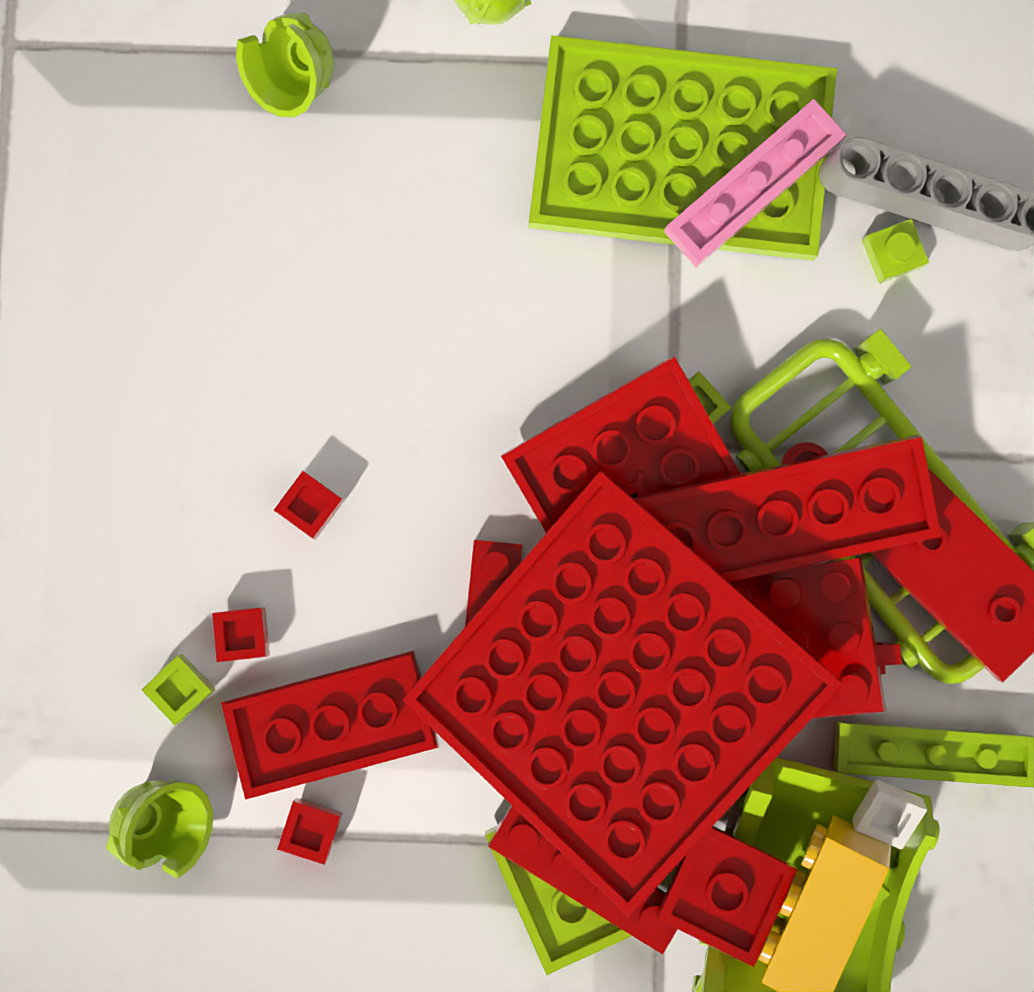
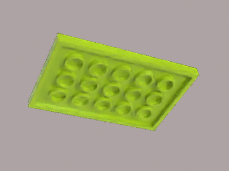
M551 35L529 228L675 245L664 232L666 226L809 102L815 99L832 118L837 68ZM828 154L718 250L814 261L818 257L825 193V187L822 185L819 177V170Z

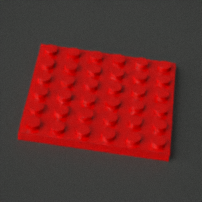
M600 471L402 700L629 918L840 689L843 682L610 477Z

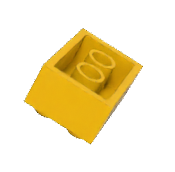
M834 814L827 828L817 824L801 863L802 866L808 868L807 873L797 871L779 912L787 917L784 919L777 916L758 959L767 964L761 983L777 992L834 991L890 869L891 845L855 831L852 823Z

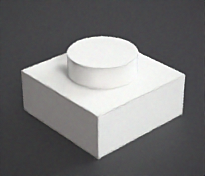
M876 779L853 815L852 821L855 831L903 849L926 813L927 808L922 797Z

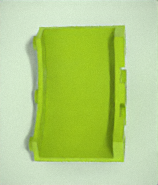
M776 757L736 800L735 805H738L737 823L734 829L725 827L724 831L795 865L799 871L806 874L808 868L802 866L801 863L817 824L827 828L833 814L853 824L852 817L874 782ZM907 791L922 797L927 811L903 849L891 845L890 869L883 882L889 888L890 895L867 917L833 992H890L895 953L901 949L905 937V924L902 920L907 902L928 851L936 847L939 839L940 826L938 820H935L933 817L930 796ZM778 913V916L786 919L787 916ZM699 940V945L707 946L708 948H706L703 973L701 976H694L692 992H777L761 983L767 964L757 960L755 967H752Z

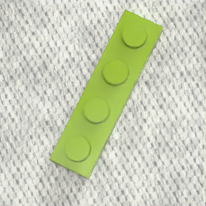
M835 721L833 771L841 774L1034 788V736Z

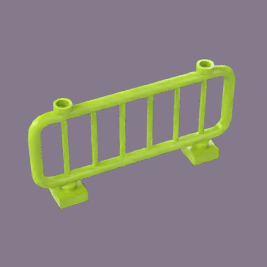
M881 328L854 348L860 355L859 358L842 342L829 338L813 340L802 346L742 394L733 406L730 421L731 431L743 448L736 455V458L747 472L781 465L771 452L854 386L875 409L879 417L834 453L856 448L885 424L888 425L898 439L914 435L922 436L877 382L880 379L886 385L898 379L912 367ZM830 358L835 361L847 375L848 379L767 444H764L750 426L751 413L816 360ZM922 436L928 469L1034 571V522L1021 523L1007 534L1017 546L1014 548ZM868 552L861 556L869 604L897 637L898 641L895 643L900 644L901 660L908 669H912L919 664L923 671L934 680L946 684L962 683L984 669L971 654H968L956 664L942 662L927 643L945 628L937 622L922 635H919L896 606L909 593L901 587L889 597L864 567L874 558ZM853 555L849 557L835 559L834 561L852 559L857 557Z

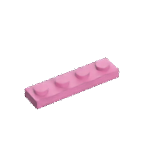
M813 99L670 222L664 232L697 268L837 147L847 136L846 133Z

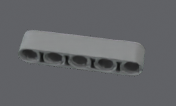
M857 136L847 139L826 157L820 166L819 177L822 185L827 191L835 195L1009 250L1021 251L1034 245L1033 191ZM843 159L852 163L855 168V174L850 173L845 168ZM889 173L898 179L900 189L891 182ZM935 188L943 194L944 202L937 197ZM981 203L987 208L988 216L982 211ZM1026 218L1030 221L1032 230L1027 225Z

